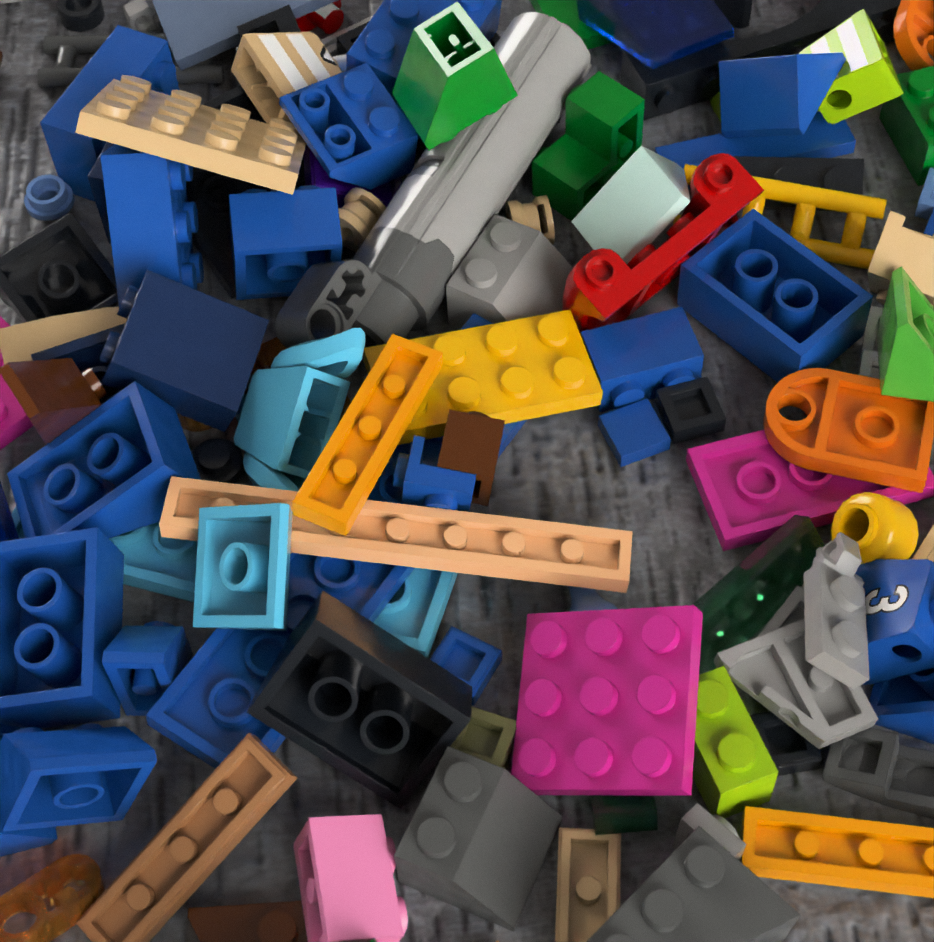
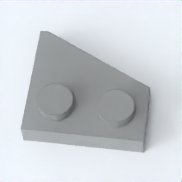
M805 618L718 652L713 661L716 668L725 666L731 680L818 749L871 728L878 721V717L861 686L855 690L851 689L805 661Z

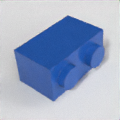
M682 306L581 332V338L603 390L601 405L597 406L599 413L621 408L646 398L648 400L654 399L657 389L701 378L704 354Z

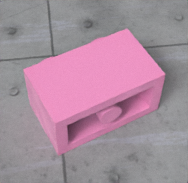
M382 814L309 817L293 843L308 942H369L374 938L377 942H399L407 929V908L404 899L396 895L393 878L396 868L394 859L396 848L393 839L386 837Z

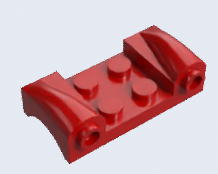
M719 153L706 158L692 175L690 181L691 202L685 208L680 219L667 231L666 234L669 238L658 249L652 244L647 245L628 264L611 249H596L584 255L568 274L562 298V311L571 310L580 335L582 331L624 321L680 275L681 264L738 220L736 213L757 198L764 189L738 160L730 154Z

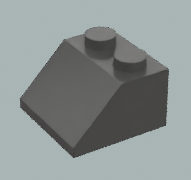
M447 746L394 855L399 883L514 932L562 823V816L506 769Z

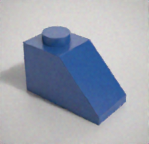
M163 621L148 622L144 626H124L104 650L102 664L126 716H146L148 711L192 659L193 652L183 626H174Z

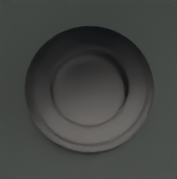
M59 0L57 3L61 24L70 31L84 32L94 29L103 21L105 16L101 0Z

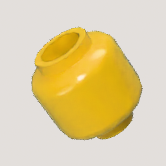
M871 492L855 494L845 500L834 514L831 525L832 540L837 537L836 534L842 532L858 543L862 558L861 564L869 563L876 559H909L915 551L919 537L917 521L909 508L900 501Z

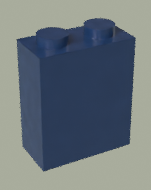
M147 270L139 288L131 285L128 286L117 313L118 316L126 318L121 334L113 330L110 331L100 355L99 361L109 364L102 384L121 391L136 381L174 407L177 414L225 432L238 412L269 320Z

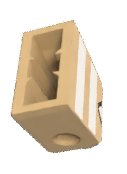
M312 32L248 33L242 35L231 71L267 124L270 123L271 118L291 122L279 105V97L346 71V54L332 57L319 37Z

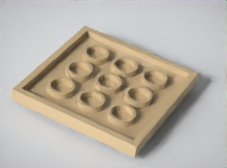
M122 75L121 81L115 79L110 81L79 113L75 133L291 195L294 193L306 142L292 122L277 118H271L269 124L250 119L251 112L244 108L221 104L219 110L201 105L202 98L198 95L182 90H172L171 95L151 90V82L129 75Z

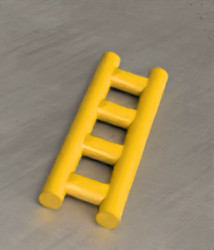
M684 165L683 169L687 185H690L692 175L698 166ZM752 176L764 191L743 208L742 217L752 209L763 215L766 199L796 204L790 236L826 262L863 269L869 268L875 250L861 247L867 217L883 220L887 199ZM816 208L847 213L841 243L810 238ZM680 214L674 219L673 225L680 219Z

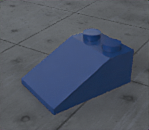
M136 381L132 382L7 473L25 538L98 527L110 539L160 522L171 476L201 480L175 408Z

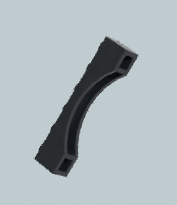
M821 0L810 12L788 25L768 33L741 39L713 41L685 39L668 35L660 36L622 48L620 83L645 99L644 120L669 114L678 109L712 100L720 92L719 61L799 54L803 49L862 9L866 11L884 44L895 41L893 25L901 1Z

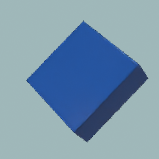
M648 398L598 416V427L620 467L670 449L671 438Z
M451 626L430 660L472 686V705L474 706L501 663L502 650Z

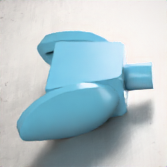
M352 328L330 337L310 340L282 350L274 358L271 368L257 369L253 374L248 392L243 395L238 412L235 415L238 425L234 435V442L236 446L246 451L243 464L254 486L299 491L339 423L351 383L344 380V378L349 377L357 369L364 352L366 338L365 332L361 328Z

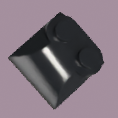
M72 213L67 214L0 256V298L6 305L13 308L24 323L50 316L114 307L119 304L114 268Z

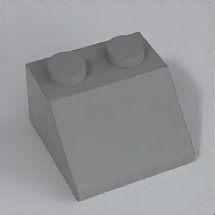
M495 214L446 284L448 324L461 329L473 313L494 324L562 311L564 287L568 274L573 267L541 231Z

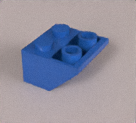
M368 63L279 97V105L330 178L371 190L410 173L414 168L418 134Z

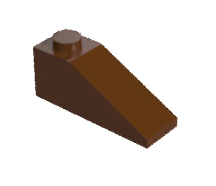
M72 358L8 362L0 367V374L46 445L102 404L99 400L107 396L106 391L92 369L88 367L80 372Z

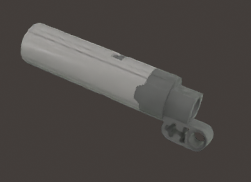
M538 12L522 13L513 18L494 49L518 96L505 103L497 112L484 116L463 129L452 140L441 143L429 151L426 148L352 259L319 262L313 264L306 271L276 318L275 330L277 338L283 346L289 348L306 341L330 337L352 328H361L365 332V347L386 344L392 334L406 338L410 331H419L426 328L446 296V284L495 214L498 215L563 114L566 97L570 91L578 84H582L592 67L590 53L586 45L570 26L559 22L554 17Z

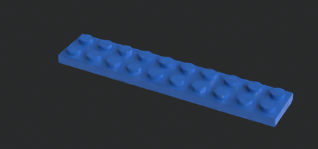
M473 313L460 330L493 323ZM527 420L504 424L498 458ZM443 436L425 440L422 464L437 467ZM412 442L397 445L367 500L401 504L403 488L393 486L394 473L399 453L410 455ZM291 553L287 631L216 628L146 714L148 726L214 769L221 764L248 733L257 736L275 753L286 737L248 714L247 710L289 635L322 590L374 623L415 568Z

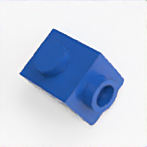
M414 435L410 455L399 453L394 473L393 486L403 488L401 504L469 512L476 474L422 464L425 437Z

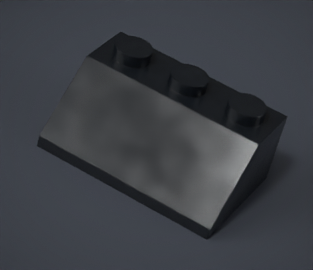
M322 590L289 635L250 703L247 713L401 809L441 759L447 746L450 747L470 722L472 686Z

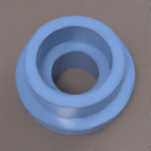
M42 175L33 179L28 184L24 204L27 212L33 218L41 221H51L63 217L72 209L74 195L71 187L60 177Z

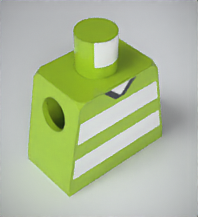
M864 9L852 15L799 53L842 52L846 58L818 108L827 123H838L904 94L885 44Z

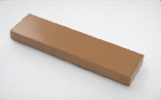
M248 733L76 922L78 927L92 942H150L297 780V777L257 736Z

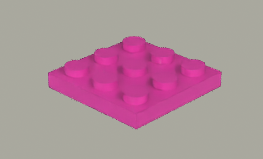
M695 605L527 614L511 774L536 795L691 796L703 612Z

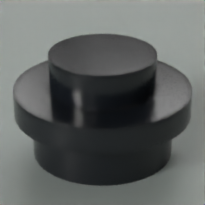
M215 438L206 440L196 446L191 452L201 480L235 484L243 470L244 464L241 450L235 443L227 439Z

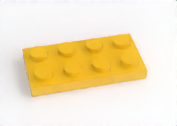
M571 310L408 339L443 352L442 368L398 445L413 442L414 435L425 437V440L444 436L449 409L460 412H481L491 418L505 420V424L601 405L603 390ZM386 344L364 348V364L367 374Z

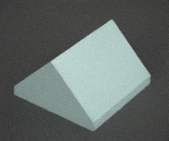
M641 145L571 222L593 250L601 248L611 249L628 264L640 250L651 244L691 202L685 171L677 163Z

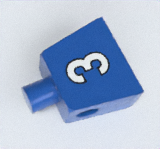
M876 559L859 565L855 574L862 577L865 583L862 588L865 589L870 680L865 682L864 685L934 668V562L928 559Z

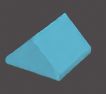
M270 503L199 508L193 627L287 631L293 515L290 504Z

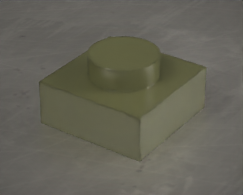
M472 706L470 722L450 747L505 768L514 746L516 720Z

